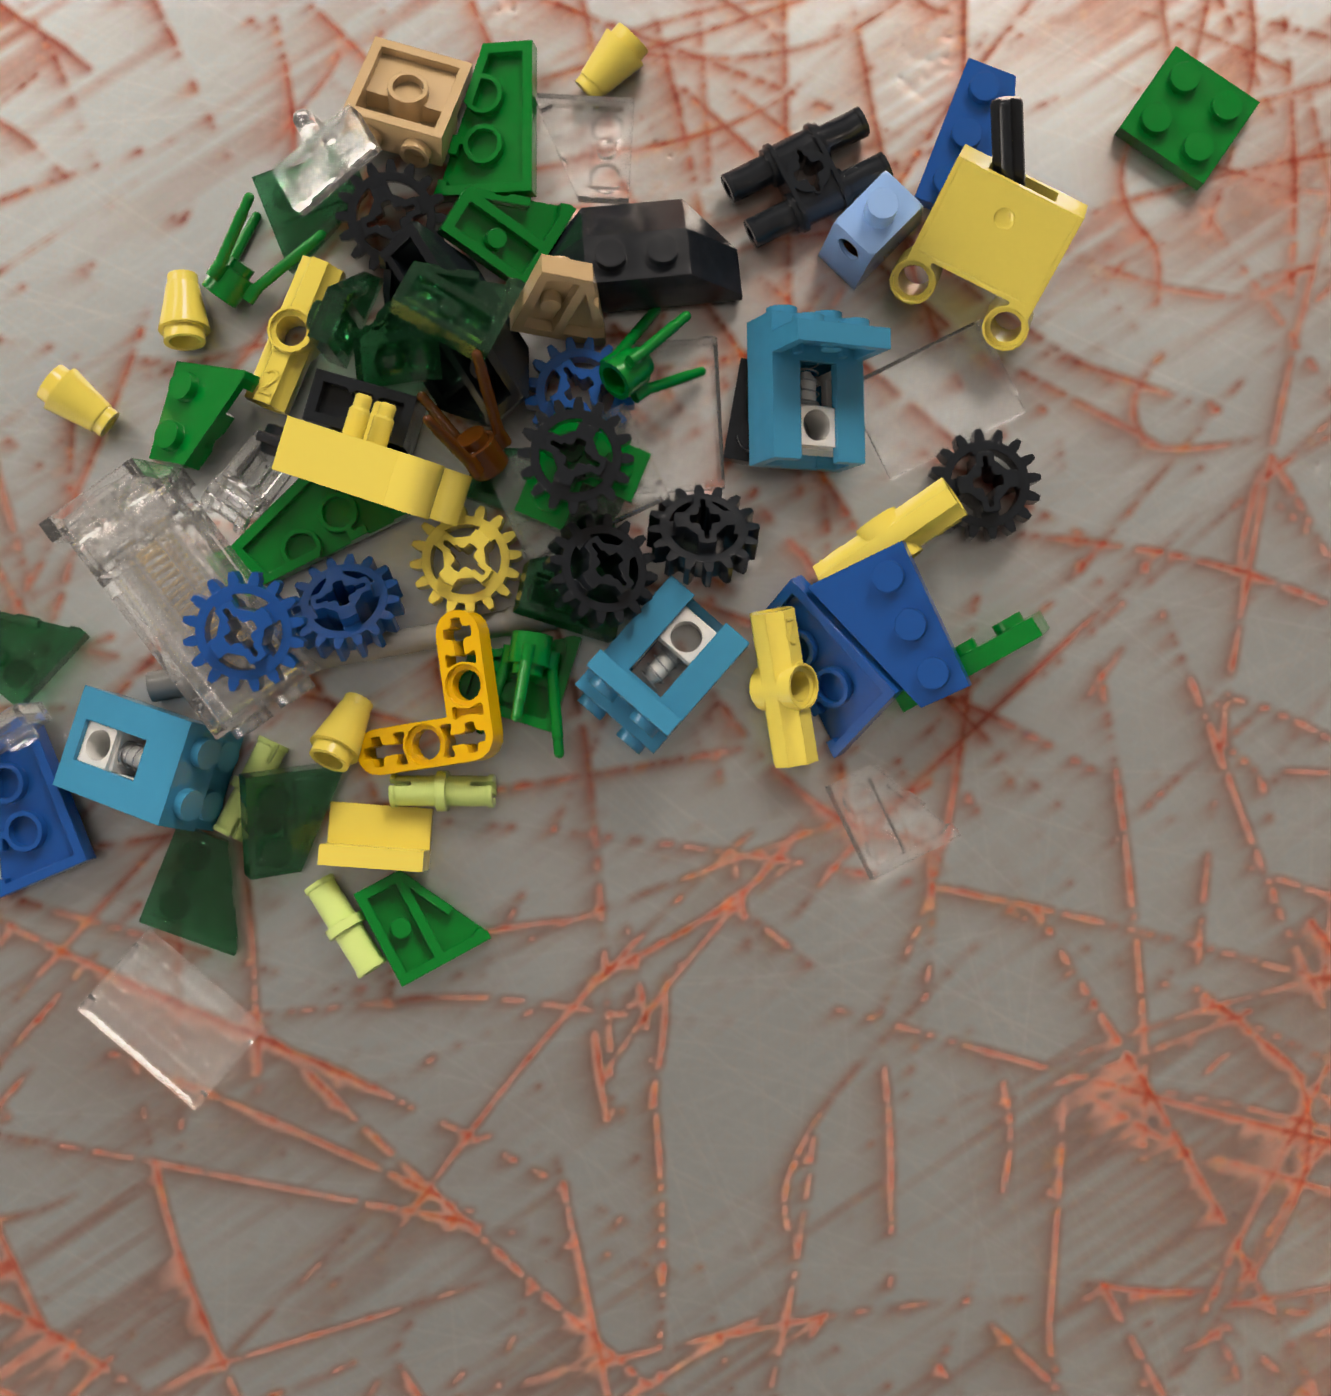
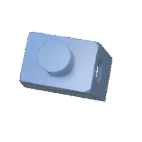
M884 171L833 223L818 256L855 290L921 223L923 205L889 172ZM846 241H849L855 247L858 256L851 254L844 246Z

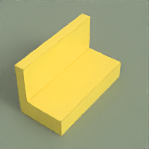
M330 801L327 842L319 844L317 865L425 872L430 867L434 808L391 807L390 805Z

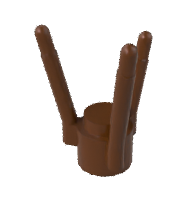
M475 349L472 351L471 356L492 431L485 430L482 426L477 425L460 433L425 392L420 391L417 394V399L428 411V415L422 418L423 423L466 467L475 481H486L498 475L507 466L509 459L504 449L511 445L512 440L503 427L482 352Z

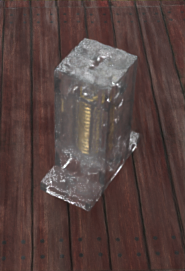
M130 458L42 521L39 526L52 543H69L214 738L218 740L232 733L238 740L273 717L268 709L270 706L277 703L282 709L313 689L316 685L311 680V677L322 669L306 647L293 648L291 653L298 658L300 664L296 668L281 665L280 668L284 675L283 681L274 684L264 675V687L262 690L253 692L248 680H244L240 690L233 692L229 691V677L224 676L219 681L210 683L207 679L212 667L208 663L197 667L191 664L193 659L200 654L198 646H184L183 640L195 635V627L189 626L182 621L183 616L198 615L200 609L190 599L193 595L197 594L210 597L212 594L208 589L207 582L211 579H218L227 587L228 572L240 571L244 583H248L251 573L190 491L196 484L184 468ZM236 594L239 599L244 601L247 607L259 609L269 604L264 599L252 594ZM214 613L211 621V639L217 636L220 621L216 613ZM238 619L242 628L239 632L235 633L237 639L240 642L249 639L253 642L251 634L257 629L253 621L242 623ZM281 623L274 627L271 642L277 651L282 640ZM231 654L224 658L227 662L238 667L256 668L254 664L250 665L245 656Z

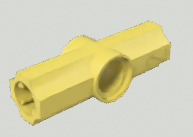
M302 256L281 309L273 313L268 321V340L254 371V375L260 377V380L253 393L248 390L246 391L244 397L247 400L277 414L289 416L310 363L322 351V334L345 281L346 274L344 271L314 256ZM298 326L306 327V336L302 342L294 346L285 345V337L289 330Z
M941 477L897 509L895 506L872 518L856 531V537L832 551L812 567L817 575V579L820 581L900 541L906 542L912 557L915 558L923 551L922 546L961 522L968 514L945 479Z
M785 606L749 613L758 665L750 678L749 693L754 705L762 711L765 710L775 768H791L819 761L810 709L817 700L819 681L812 666L803 663L795 608Z

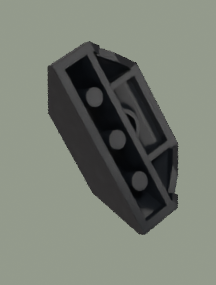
M683 199L581 208L548 254L550 256H565L571 260L593 264L603 313L742 300L737 249Z
M411 221L379 253L380 268L384 269L383 298L386 325L442 411L465 419L478 421L480 424L490 427L471 353L475 349L482 352L502 420L529 397V347L519 332L510 331V317L476 264L418 221Z

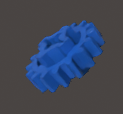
M572 337L566 338L565 351L560 353L553 345H549L547 350L550 360L545 363L542 360L534 359L532 362L533 368L539 374V377L529 378V390L536 393V395L525 399L527 410H540L548 417H551L555 413L554 401L558 399L564 405L565 410H572L576 398L572 397L569 379L572 380L575 386H579L582 391L588 390L591 409L598 402L602 403L603 396L609 393L599 375L600 360L613 352V347L609 344L599 353L595 351L593 338L588 337L583 348H576ZM573 363H589L596 367L589 370L575 367ZM556 375L559 381L558 390L550 396V401L547 402V388L552 377ZM614 397L610 410L607 414L603 411L602 418L607 421L618 414L621 418L618 428L626 429L628 421L621 412L622 410H634L635 402L631 397L623 400ZM583 403L584 410L591 412L587 404ZM535 415L532 422L535 428L538 429L540 424Z
M347 554L344 564L337 565L332 557L327 558L326 570L320 572L318 569L311 567L308 569L312 578L310 583L297 582L295 584L300 601L291 610L294 617L304 616L308 618V623L297 627L296 633L308 640V645L305 646L308 650L316 647L320 657L323 659L331 655L333 650L337 652L341 662H346L350 651L357 650L362 658L368 657L367 646L374 643L383 648L387 644L382 634L385 631L398 632L400 629L395 617L404 615L405 609L400 599L403 597L398 581L393 579L387 565L377 568L371 556L366 557L361 564H357L354 555Z
M240 571L228 572L227 587L218 579H211L207 582L208 589L212 594L210 597L197 594L193 595L190 599L200 611L198 615L183 616V623L195 627V635L185 638L183 645L190 647L198 646L200 654L193 659L191 664L197 667L208 663L212 667L207 679L210 683H215L224 676L229 677V691L235 692L240 690L244 680H248L253 692L260 691L264 687V675L274 684H277L284 680V675L280 668L281 665L296 668L300 664L298 658L291 652L293 648H301L308 645L307 639L296 635V628L307 624L308 618L293 616L291 609L299 603L300 599L298 596L285 599L280 596L284 586L283 581L275 580L268 587L263 586V572H252L248 583H244ZM236 594H252L264 599L269 604L259 609L247 607L244 601L239 599ZM214 613H216L220 621L217 636L211 639V621ZM238 619L242 623L248 621L255 623L257 629L251 634L253 642L250 639L242 642L237 639L235 633L239 632L242 628ZM281 623L282 640L277 651L271 642L274 627ZM231 654L245 656L250 665L254 664L256 668L238 667L227 662L224 658Z

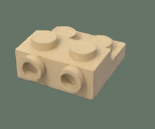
M375 36L342 109L345 140L351 141L357 150L365 154H376L379 149L399 154L405 163H411L416 168H424L429 163L443 166L452 136L457 131V115L473 75V63Z

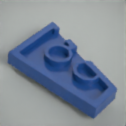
M968 58L914 196L920 201L923 208L932 209L965 144L992 157L990 103L998 97L1015 96V75Z
M900 541L807 586L921 708L972 685L905 541Z
M800 575L792 578L766 609L785 606L795 608L803 663L812 666L819 681V692L817 700L810 707L813 717L820 716L831 739L826 743L835 759L851 747L904 689L807 587L810 586V583Z
M40 715L25 717L0 729V865L2 878L0 879V898L10 896L97 858L71 792L52 785L59 761Z

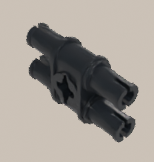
M855 107L820 126L816 123H807L803 125V130L773 145L769 143L763 145L762 149L759 150L758 157L721 175V183L732 204L770 185H773L775 188L778 187L782 195V202L744 220L746 233L756 249L794 229L798 233H805L811 230V225L841 210L844 212L855 201L854 199L858 198L884 171L889 172L893 176L891 166L882 152L843 171L836 168L831 159V154L869 136L870 128L867 119L859 107ZM799 170H803L807 177L815 174L816 180L814 185H810L807 179L798 181Z

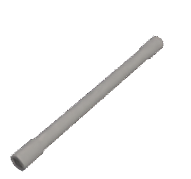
M552 599L510 606L502 611L481 614L487 622L490 639L512 636V631L514 630L539 633L558 629ZM438 622L399 629L398 632H384L382 635L387 644L385 647L381 648L374 643L367 646L368 657L362 658L357 650L350 651L346 662H341L335 650L326 659L320 657L316 647L309 650L306 647L293 648L291 653L298 658L300 664L296 668H289L281 665L280 668L283 675L288 676L437 649L436 626ZM462 626L460 630L454 631L456 641H463L465 637L471 636L470 626ZM246 658L235 665L242 668H256L254 664L250 665ZM190 664L147 672L146 687L151 701L159 702L197 695L205 690L227 687L229 677L224 676L219 681L210 683L207 681L209 672L212 669L209 664L197 667Z

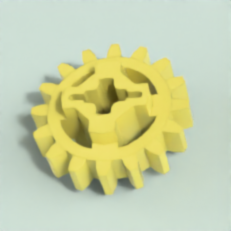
M479 505L474 516H469L464 506L457 527L441 522L436 527L426 522L421 525L428 537L426 541L413 540L411 546L422 553V557L411 561L410 568L424 573V576L415 582L419 590L433 588L428 599L432 605L436 606L446 599V612L459 610L460 605H465L467 611L477 613V605L483 603L493 612L496 610L493 597L500 594L507 599L511 598L512 594L505 584L508 580H521L522 575L511 568L512 563L524 559L521 551L509 549V546L518 540L515 532L509 531L501 534L500 531L505 524L502 516L498 515L488 522L487 510L484 506ZM462 528H475V531L470 536L453 537L449 534ZM496 542L501 555L498 574L490 567L489 554L495 548ZM453 547L458 552H464L467 555L472 554L476 550L473 557L484 574L481 575L475 569L470 570L467 567H463L458 572L461 564L450 548ZM436 549L443 553L444 568L438 574V579L434 571ZM480 583L485 588L473 594L455 593L463 585Z

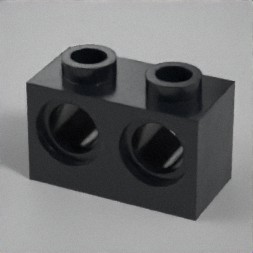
M316 369L302 416L304 421L342 433L349 407L353 405L355 395L362 393L372 397L370 413L376 401L396 406V413L393 419L395 423L387 448L410 455L414 454L423 423L422 418L426 412V409L418 401L417 396Z

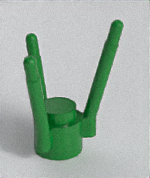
M247 192L234 215L215 260L206 272L207 277L202 285L235 309L242 299L253 305L262 291L300 261L303 255L306 256L315 246L326 238V232L318 230L256 282H251L250 279L255 271L239 259L261 220V214L253 212L244 226L254 201V195Z
M661 307L651 308L614 351L600 360V379L611 395L621 400L630 396L638 404L650 394L690 382L706 374L704 367H697L649 382L651 374L654 372V363L649 354L691 319L689 311L682 312L640 347L631 348L661 312Z
M514 630L512 631L510 645H503L501 663L496 673L498 697L501 695L512 666L511 673L518 675L511 719L514 722H519L522 719L529 678H542L543 670L546 669L554 756L560 759L564 756V736L558 677L560 652L552 651L553 636L532 631ZM476 730L478 734L485 733L484 730Z

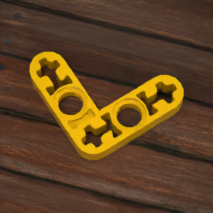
M452 610L445 613L439 619L436 626V644L447 717L377 728L366 732L358 759L359 764L366 772L372 775H389L476 762L492 758L500 751L503 744V726L490 633L487 622L480 614L474 611ZM462 626H470L471 636L465 637L463 641H456L454 631L460 630ZM476 655V662L457 663L456 656ZM469 670L475 672L481 682L480 691L472 700L464 698L459 690V680ZM429 729L434 731L440 740V750L433 759L426 758L421 753L419 747V740L422 734ZM475 730H484L485 741L479 742L478 745L474 743L456 745L455 735L470 734L475 732ZM403 744L405 754L389 755L384 758H377L376 748H380L383 745Z

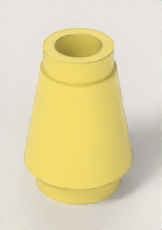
M619 22L612 31L606 28L575 82L597 103L603 96L607 95L644 66L641 60L648 53V50L626 26Z
M184 269L173 270L167 274V283L158 325V332L163 336L164 344L174 350L192 351L205 346L206 337L211 332L198 283V275L193 271Z
M62 364L55 367L47 375L37 392V397L45 402L44 409L91 432H95L100 437L109 432L120 414L112 408V405L76 368L69 370Z
M347 692L344 695L343 699L310 738L312 748L309 754L316 763L332 771L346 772L350 764L358 762L370 713L373 709L371 701L354 692Z

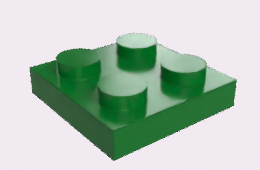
M1175 46L1114 135L1198 191L1260 102Z

